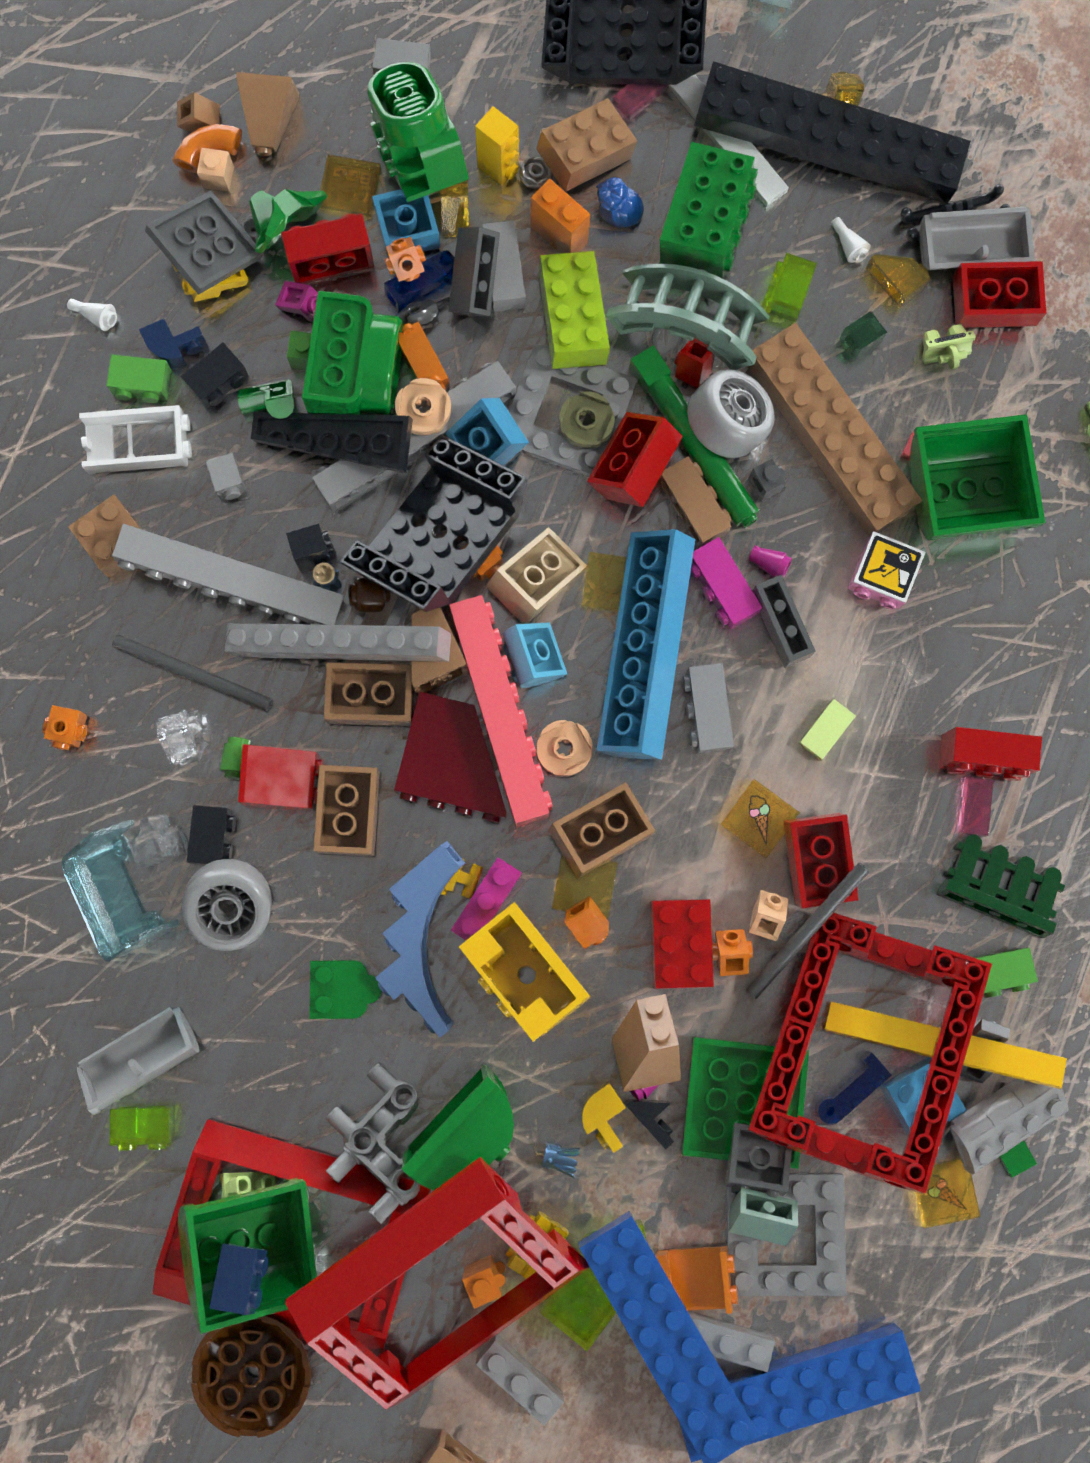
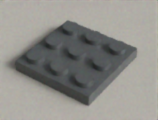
M212 191L147 224L145 229L149 237L198 295L257 262L263 256V253L255 251L256 243Z

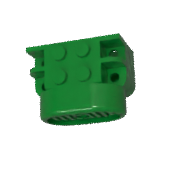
M400 62L386 66L375 73L367 86V95L372 109L370 112L373 119L370 127L378 144L376 147L380 159L385 163L389 177L396 178L407 202L469 180L459 136L446 112L442 92L429 70L418 63Z
M318 291L302 400L307 413H368L376 415H390L392 413L397 395L402 351L398 344L399 332H402L403 321L400 317L373 313L370 301L362 296Z

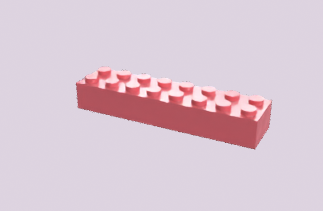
M479 595L449 604L452 620L515 826L518 828L548 819L549 811L553 807L549 792H543L541 784L544 783L543 772L540 763L534 765L532 757L536 756L535 746L532 737L525 736L524 730H527V720L523 709L517 710L516 704L519 703V695L515 682L509 683L508 677L511 676V669L507 656H501L500 651L503 650V643L498 628H492V624H495L490 601L485 603L483 596Z

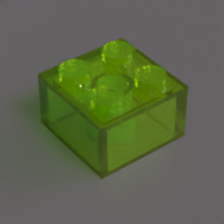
M590 1269L584 1271L539 1305L540 1314L586 1351L590 1349L616 1314L607 1295Z

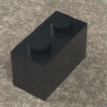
M222 342L180 377L185 386L207 410L209 407L221 403L225 394L230 390L242 386L249 375L244 365Z
M319 523L286 533L293 559L301 573L313 570L319 563L333 564L331 555L336 553L328 531H322Z
M193 805L187 863L206 865L216 860L232 858L233 845L229 844L230 832H234L236 825V816L232 815V810L223 807Z

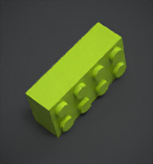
M595 251L540 255L538 275L552 369L607 365L610 345Z

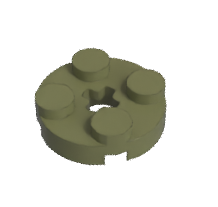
M590 391L580 392V395L568 398L562 405L559 415L562 436L577 447L598 448L610 437L615 422L614 412L609 406L610 403L607 399L598 393ZM592 415L591 420L594 423L588 424V426L582 425V421L579 420L580 416Z

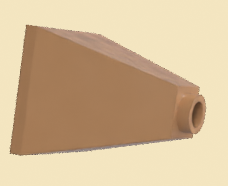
M237 72L236 79L251 146L255 150L256 155L269 157L272 155V152L276 153L299 100L300 93L291 77Z

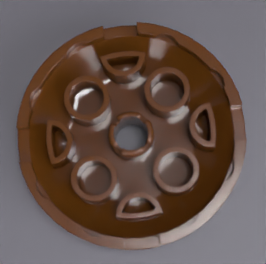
M270 1315L208 1332L197 1347L192 1361L191 1387L197 1406L212 1425L224 1433L235 1437H240L241 1435L257 1436V1438L278 1432L297 1416L309 1393L311 1365L307 1350L300 1337L290 1326ZM247 1367L258 1368L259 1378L249 1376Z

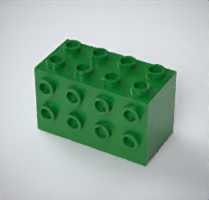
M691 142L660 237V264H675L702 269L722 279L725 271H731L734 256H732L734 247L738 248L742 233L740 231L741 225L746 223L749 212V200H753L757 183L755 181L758 169L754 168L755 157Z

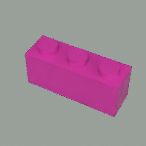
M719 537L693 552L690 573L694 578L698 577L703 585L701 587L705 598L709 602L713 601L717 607L716 615L723 625L727 624L731 630L759 614L763 607Z
M497 857L450 931L467 940L494 919L521 877L522 872Z

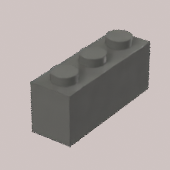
M482 227L458 228L448 312L465 316L490 317L500 232Z
M782 575L755 585L752 591L763 607L760 615L784 668L810 658L816 650Z

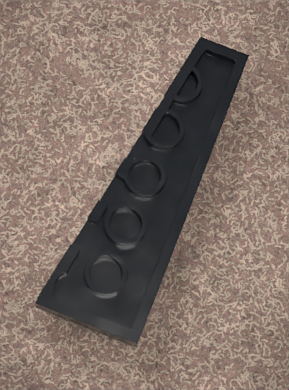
M254 412L250 439L258 443L406 473L413 419L410 416L321 413H291L286 418L278 419L271 416L268 412Z

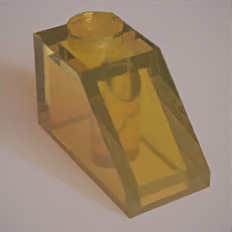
M844 71L831 73L826 87L827 97L858 106L864 92V83L859 74H849Z
M468 180L441 190L443 237H457L458 228L469 227Z
M875 254L870 258L866 267L869 274L899 308H902L925 290L931 279L927 269L923 265L918 264L914 258Z

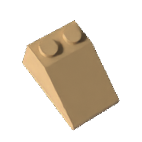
M548 527L494 573L486 587L522 624H527L554 600L587 565Z

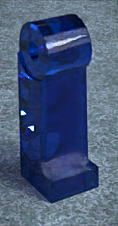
M444 250L422 262L425 272L420 273V276L415 280L408 282L402 280L399 282L396 276L384 283L385 296L397 313L410 303L444 284V282L452 280L455 257L450 250Z
M867 1051L860 1057L865 1065L831 1096L822 1097L817 1101L815 1112L823 1122L830 1125L838 1123L892 1076L872 1052Z

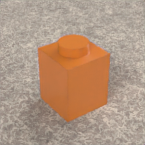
M590 896L566 910L565 924L584 949L592 944L594 946L598 945L606 939L609 931V921Z

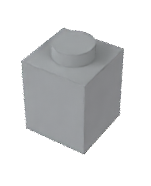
M233 453L206 461L215 492L220 500L224 498L225 500H232L247 491Z

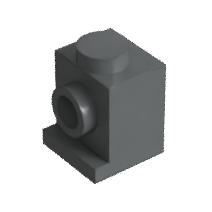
M773 458L752 469L749 480L761 502L786 489L785 472L780 465L775 464Z

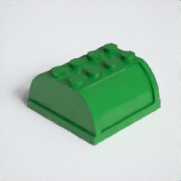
M1027 414L921 426L914 429L910 452V474L912 486L923 500L916 508L920 529L926 539L937 540L943 537L1002 530L1030 529L1043 526L1046 523Z
M486 1064L474 1074L405 1148L401 1169L420 1185L436 1190L479 1157L490 1165L494 1160L498 1163L502 1161L511 1150L508 1146L512 1141L514 1131L512 1109L502 1082Z
M292 1178L285 1180L282 1184L198 1205L188 1204L180 1207L178 1229L185 1285L200 1334L287 1310L285 1300L317 1277L306 1181L303 1179ZM222 1244H236L267 1250L268 1269L265 1276H262L261 1279L262 1300L259 1308L255 1310V1314L242 1315L209 1308Z

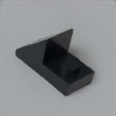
M628 1099L624 1102L627 1108L665 1150L674 1142L669 1136L673 1132L662 1119L658 1122L654 1120L671 1104L670 1101H638L636 1099Z

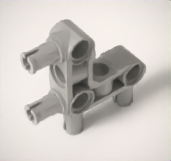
M378 1063L369 1071L367 1077L385 1094L373 1109L358 1123L351 1120L339 1107H335L326 1117V1121L343 1136L344 1152L332 1163L326 1172L337 1183L356 1164H362L386 1187L385 1190L387 1192L369 1210V1213L377 1222L382 1224L399 1204H406L410 1199L417 1196L420 1191V1184L415 1180L411 1189L406 1191L399 1189V1181L409 1176L401 1169L403 1158L399 1159L387 1147L386 1140L400 1124L404 1125L411 1118L418 1107L416 1090L412 1085L407 1084L404 1080H396ZM406 1093L412 1096V1101L408 1105L397 1103V1099L401 1094ZM368 1137L371 1139V1144L367 1149L360 1150L356 1148L358 1139Z

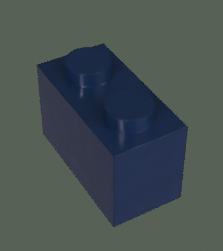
M222 1244L210 1309L242 1315L255 1314V1310L259 1308L262 1300L261 1279L262 1276H265L268 1269L267 1250L236 1244Z

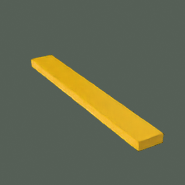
M831 1002L825 1026L826 1032L927 1057L932 1056L940 1029L939 1027L836 1002ZM971 1036L963 1065L1061 1089L1067 1058Z

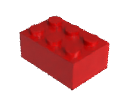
M353 213L346 214L340 219L331 221L320 220L314 225L305 227L294 226L287 231L281 232L295 283L306 284L375 267L362 213L357 215Z
M1043 261L961 263L953 275L956 325L962 324L964 328L1037 326L1047 314Z
M626 412L587 482L607 500L643 507L683 436L665 417Z
M955 727L941 735L939 768L948 769L947 773L963 775L965 771L976 772L975 776L992 778L994 774L1004 775V780L1021 781V778H1029L1030 774L1040 771L1042 736Z
M834 813L784 820L796 906L802 909L820 906L854 868L847 814ZM857 887L843 903L859 901Z
M710 899L651 901L653 988L714 987Z

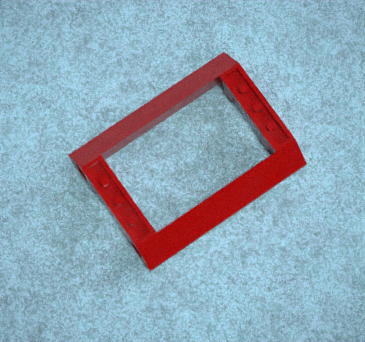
M833 913L811 937L749 1131L777 1145L888 1185L926 1194L992 963L934 945L932 950L877 933V926ZM839 952L951 989L902 1155L894 1153L892 1148L878 1143L871 1145L815 1125L816 1121L799 1115L798 1118L787 1115Z
M207 1119L192 1151L155 1269L152 1294L190 1305L185 1285L178 1229L179 1209L181 1206L188 1204L198 1205L210 1202L213 1189L219 1184L220 1174H222L224 1168L221 1167L222 1161L287 1180L292 1178L303 1179L306 1181L307 1186L373 1206L387 1192L385 1190L386 1187L362 1164H356L337 1183L326 1170L338 1157ZM402 1178L398 1183L399 1189L404 1191L411 1189L414 1185V1180ZM420 1185V1191L417 1196L410 1199L406 1204H399L391 1214L389 1223L429 1195L430 1189ZM405 1273L366 1300L360 1322L349 1320L351 1335L376 1356L383 1353ZM288 1309L269 1314L286 1323L296 1332L300 1339L305 1340Z
M479 1157L287 1298L285 1304L306 1343L383 1408L389 1409L404 1402L589 1269L590 1266L586 1259L555 1229L545 1233L521 1209L518 1193ZM479 1218L536 1271L406 1365L407 1369L399 1363V1359L388 1349L379 1356H376L350 1333V1322L347 1314Z

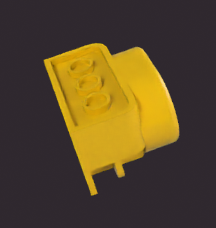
M515 902L459 946L481 975L477 980L484 990L490 995L493 993L497 995L500 999L496 1002L499 1009L508 1019L513 1016L533 1042L550 1031L554 1026H557L590 999V995ZM526 968L533 969L536 973L535 980L530 984L522 983L520 980V974Z

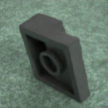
M734 1123L725 1186L732 1187V1193L737 1194L740 1188L743 1187L767 1193L769 1197L777 1198V1196H784L788 1192L792 1150L749 1131L750 1125Z

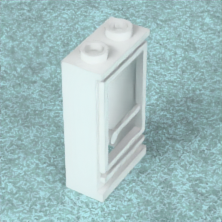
M180 405L79 413V419L84 423L86 437H81V443L87 452V461H82V467L89 475L140 469L188 467V458L192 457L191 443L186 439V431H190V420L188 414H184ZM174 423L175 454L136 457L133 454L132 425ZM127 426L129 453L127 458L115 459L113 427Z

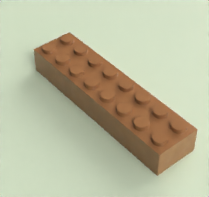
M797 323L792 324L752 350L757 358L755 364L748 367L868 537L873 531L877 533L882 532L918 507L923 500Z

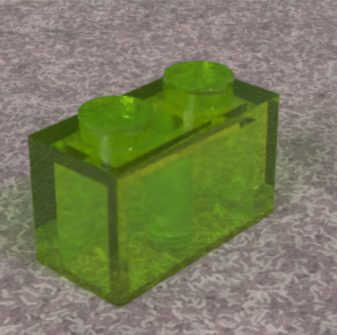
M786 252L783 262L777 261L772 275V277L777 278L775 285L768 286L763 300L768 302L766 312L796 322L817 263Z
M175 1105L129 1106L110 1109L109 1146L119 1145L120 1151L136 1150L137 1145L148 1144L149 1150L166 1149V1144L175 1141Z

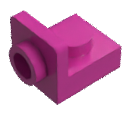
M285 281L275 306L281 311L302 314L308 321L313 322L318 292L311 285Z

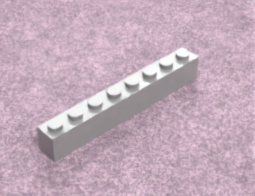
M499 361L483 365L478 369L477 374L469 379L465 377L459 380L454 385V388L447 392L451 400V415L448 422L439 433L431 435L411 433L407 465L426 454L441 434L447 437L445 433L481 398H500L503 404L515 397L516 386ZM426 405L423 408L419 406L415 409H419L420 413H425L431 407ZM339 460L331 466L325 465L315 472V476L312 477V480L331 511L334 512L390 477L396 471Z
M126 524L122 525L112 554L114 561L118 562L117 566L122 569L134 571L137 568L146 571V576L156 580H162L165 577L174 580V585L184 589H190V586L201 589V593L209 597L217 598L218 595L229 598L228 602L237 606L244 607L245 603L256 606L257 612L270 616L273 612L284 615L283 620L294 624H299L302 621L311 625H335L344 596Z
M227 623L224 651L239 657L449 662L451 633L441 627Z

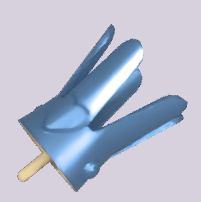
M319 563L313 569V585L317 586L319 584L321 588L330 590V584L332 583L340 588L342 583L335 575V573H338V570L329 563Z
M547 1144L545 1154L536 1153V1156L544 1157L542 1168H553L575 1179V1176L571 1173L576 1172L575 1166H577V1161L565 1156H578L580 1147L561 1148L560 1146Z

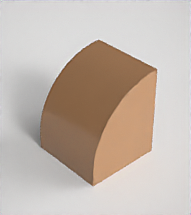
M195 92L177 101V127L193 132L200 127L220 124V104Z

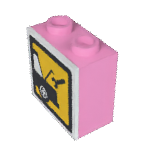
M873 531L866 540L848 589L854 591V595L863 599L872 598L880 601L879 604L887 609H900L907 602L925 552Z

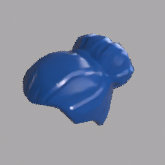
M611 177L596 186L600 203L599 212L605 221L617 228L631 227L640 221L644 212L643 201L636 191L625 185L622 179Z

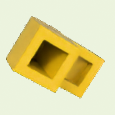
M609 1081L594 1090L586 1098L582 1107L581 1119L587 1135L598 1129L599 1132L595 1136L604 1150L610 1147L613 1153H615L623 1145L607 1121L626 1107Z

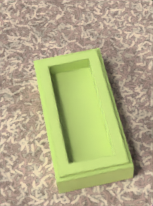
M833 699L799 744L819 760H823L856 715Z

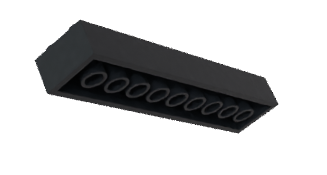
M714 61L694 123L696 127L748 141L764 148L943 203H949L958 189L971 142L967 139Z

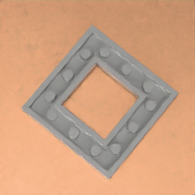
M535 343L509 413L529 442L519 452L589 477L623 419L638 379L600 365L552 369L549 347ZM551 380L584 392L598 393L607 399L610 403L609 406L614 412L615 422L610 437L598 448L577 447L567 441L562 435L534 426Z
M790 1173L788 1192L784 1196H780L796 1200L798 1205H813L814 1263H758L757 1239L729 1232L730 1205L737 1194L732 1193V1187L726 1186L728 1255L733 1254L735 1261V1273H730L731 1285H737L738 1296H847L844 1175L842 1173Z

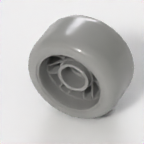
M731 369L715 372L708 377L692 394L687 408L689 424L697 439L713 453L726 458L742 457L753 451L770 434L775 420L772 402L764 388L751 376Z
M235 859L216 860L201 867L189 880L182 900L183 922L189 934L203 946L218 951L239 950L255 942L264 932L270 918L272 896L266 879L252 865ZM221 900H231L234 904L227 905Z

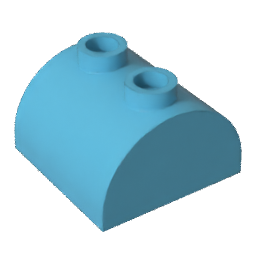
M550 622L516 624L502 633L505 641L503 650L505 655L511 659L514 668L512 677L519 684L520 688L542 685L568 675Z

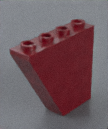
M419 692L394 791L400 794L399 799L416 803V799L428 801L427 806L442 810L444 805L454 807L455 813L465 816H471L472 812L483 814V820L499 823V819L506 820V808L475 705Z

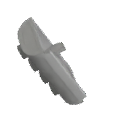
M1027 206L937 212L924 215L921 220L919 232L922 264L926 271L958 268L961 263L1035 261L1030 208H1027Z
M171 1007L165 1009L78 1062L79 1067L76 1069L89 1112L93 1115L100 1113L103 1109L133 1093L136 1089L166 1073L169 1069L189 1057L199 1053V1046L194 1032L178 1007L173 1010Z
M1016 1078L951 1121L952 1126L950 1130L964 1169L970 1174L977 1173L981 1168L1067 1113L1068 1104L1062 1088L1057 1089Z

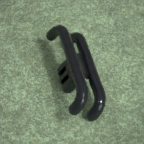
M997 184L991 191L985 194L914 212L910 208L905 207L901 210L900 219L905 223L920 222L924 215H930L931 213L972 210L998 199L1004 192V186ZM1003 204L1000 208H1011V207H1010V205H1008V204ZM915 227L909 228L906 234L907 240L919 243L920 231Z

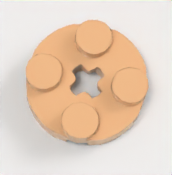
M428 378L415 379L398 392L395 400L396 415L410 416L413 419L411 431L413 434L431 435L439 433L444 429L445 424L450 418L451 400L448 393L437 381ZM422 401H427V406L431 407L425 413H420L419 409H415L416 405H421Z
M567 720L552 722L542 730L537 741L538 760L546 771L556 777L574 776L584 770L591 759L592 739L588 731L578 723ZM563 741L565 744L570 743L572 745V748L569 749L570 755L565 756L564 753L559 754L557 752L560 748L559 742Z

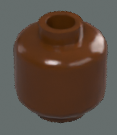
M357 577L353 584H349V605L354 606L358 613L381 612L385 607V603L390 602L391 593L365 577Z

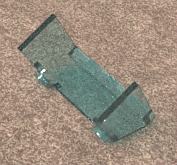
M133 819L91 832L62 858L64 875L97 950L105 961L119 958L157 940L180 925L178 919L165 924L160 914L153 910L145 912L123 862L128 858L131 847L128 839L123 834L135 824Z

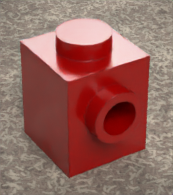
M694 338L678 352L674 364L677 365L675 378L696 388L708 378L712 372L715 355L707 350V344Z

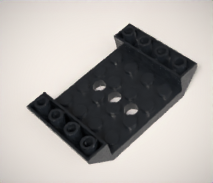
M546 0L541 66L544 70L570 84L677 85L703 70L707 0ZM627 5L633 6L635 8L630 13H624L621 11V9ZM624 29L633 31V34L628 37H623L619 33ZM622 53H628L632 56L627 61L618 59V56Z
M442 434L425 454L431 466L430 470L371 544L367 546L356 540L340 560L342 565L424 612L453 603L518 519L528 482L525 476ZM427 519L423 526L414 527L418 520ZM447 530V534L443 538H435L439 531ZM469 542L465 549L456 550L459 543Z

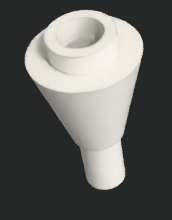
M840 217L835 218L831 225L839 235L847 261L849 263L863 261L868 256L871 245L851 229H848Z
M72 298L68 300V309L81 313L82 316L103 331L109 330L117 321V313L112 304L83 303Z

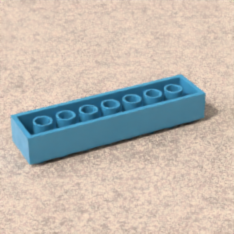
M676 529L631 532L597 745V751L617 758L662 760L695 545L694 538Z

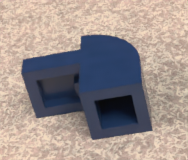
M163 318L139 329L153 357L158 360H166L170 368L186 367L187 364L183 356L195 355L203 347L208 346L199 326L173 336Z

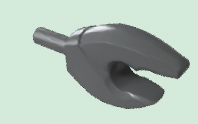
M450 297L436 303L429 299L424 302L410 304L395 316L400 317L403 322L408 321L411 325L418 321L420 325L428 323L439 314L438 309L449 305Z

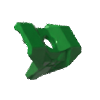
M284 189L275 197L264 191H258L249 200L257 232L255 251L257 253L265 252L277 242L287 224L305 221L316 213L327 199V194L324 191H292Z

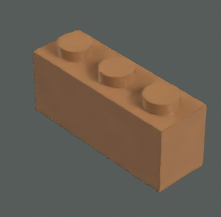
M688 456L666 468L658 482L700 548L712 540L728 534L732 519L725 508L721 509L716 501L718 499L713 487L705 484L702 479L703 472L698 463H692Z

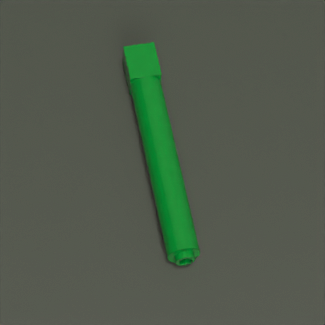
M653 345L631 358L629 370L634 378L638 379L637 382L644 393L651 396L665 419L683 436L680 442L692 460L700 466L704 478L715 490L718 499L729 513L737 527L743 525L746 528L758 520L756 515L760 510L725 457L707 449L693 433L687 415L688 402L671 378V370Z

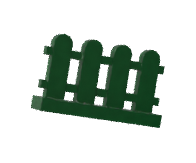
M975 834L969 835L963 842H957L955 849L959 850L960 853L955 868L950 867L946 874L951 879L949 878L940 885L937 895L1040 938L1054 934L1057 923L1049 920V918L1054 919L1056 917L1057 911L1053 910L1052 907L1057 891L1061 893L1065 888V885L1060 883L1062 874L1059 869L1050 867L1042 875L1035 873V862L1029 856L1020 858L1016 864L1007 861L1009 852L1002 845L995 846L990 850V853L982 851V840ZM977 859L986 862L981 880L972 876ZM1004 870L1013 873L1008 890L999 887ZM1031 881L1039 884L1034 902L1025 898ZM1022 907L1031 910V912L1022 909Z

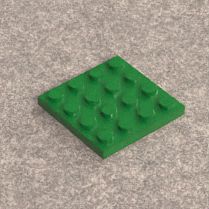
M693 1037L681 1151L683 1156L728 1161L734 1123L751 1124L776 1046ZM807 1050L787 1115L798 1118V1115L801 1117L804 1115L809 1050ZM792 1150L790 1168L799 1169L800 1152Z

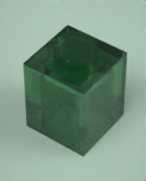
M870 311L844 328L839 339L844 351L847 354H851L856 360L880 344L887 331L873 312Z

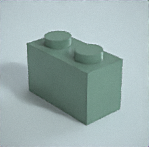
M741 1187L730 1205V1233L786 1246L798 1228V1201L780 1196H777V1198L769 1197L767 1193Z

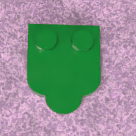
M310 961L309 1019L359 1018L367 1011L368 1004L376 1002L382 994L375 976L369 975L367 967L360 961Z

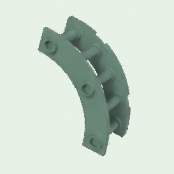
M645 264L623 269L622 274L632 285L626 303L608 308L606 318L620 335L633 332H653L654 328L667 329L671 335L689 341L695 338L707 344V350L713 352L731 370L755 364L757 356L746 343L752 325L768 321L770 316L758 302L742 289L705 270L687 266ZM658 288L654 302L637 303L641 291ZM670 288L690 292L684 309L664 305ZM701 295L719 304L713 321L695 313ZM728 311L733 313L742 322L737 336L724 327Z

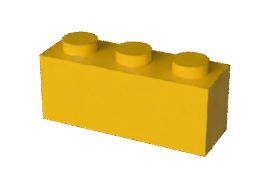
M492 106L475 125L477 167L500 185H503L507 179H513L519 171V126Z

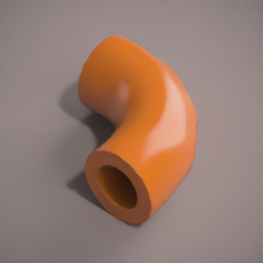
M212 124L197 128L183 139L175 152L173 163L187 172L197 173L202 148L229 151L230 155L235 156L241 144L242 130L234 126Z

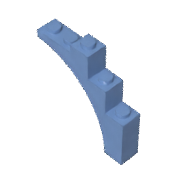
M448 841L436 848L389 889L393 893L392 899L400 908H405L408 912L382 933L386 938L385 943L393 952H398L400 957L375 977L380 990L385 995L391 996L393 1000L403 993L407 1005L413 1011H418L424 1018V1024L427 1029L433 1034L436 1033L439 1037L448 1032L455 1023L442 1006L432 983L427 958L428 930L432 913L440 894L453 875L465 864V861Z

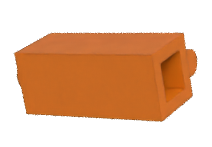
M419 321L412 325L411 323L405 324L402 332H399L398 344L414 379L428 378L435 380L446 391L450 387L449 378Z
M492 1254L464 1267L462 1281L474 1309L502 1297L503 1285L505 1283L503 1273L506 1270V1265L502 1261L494 1262Z

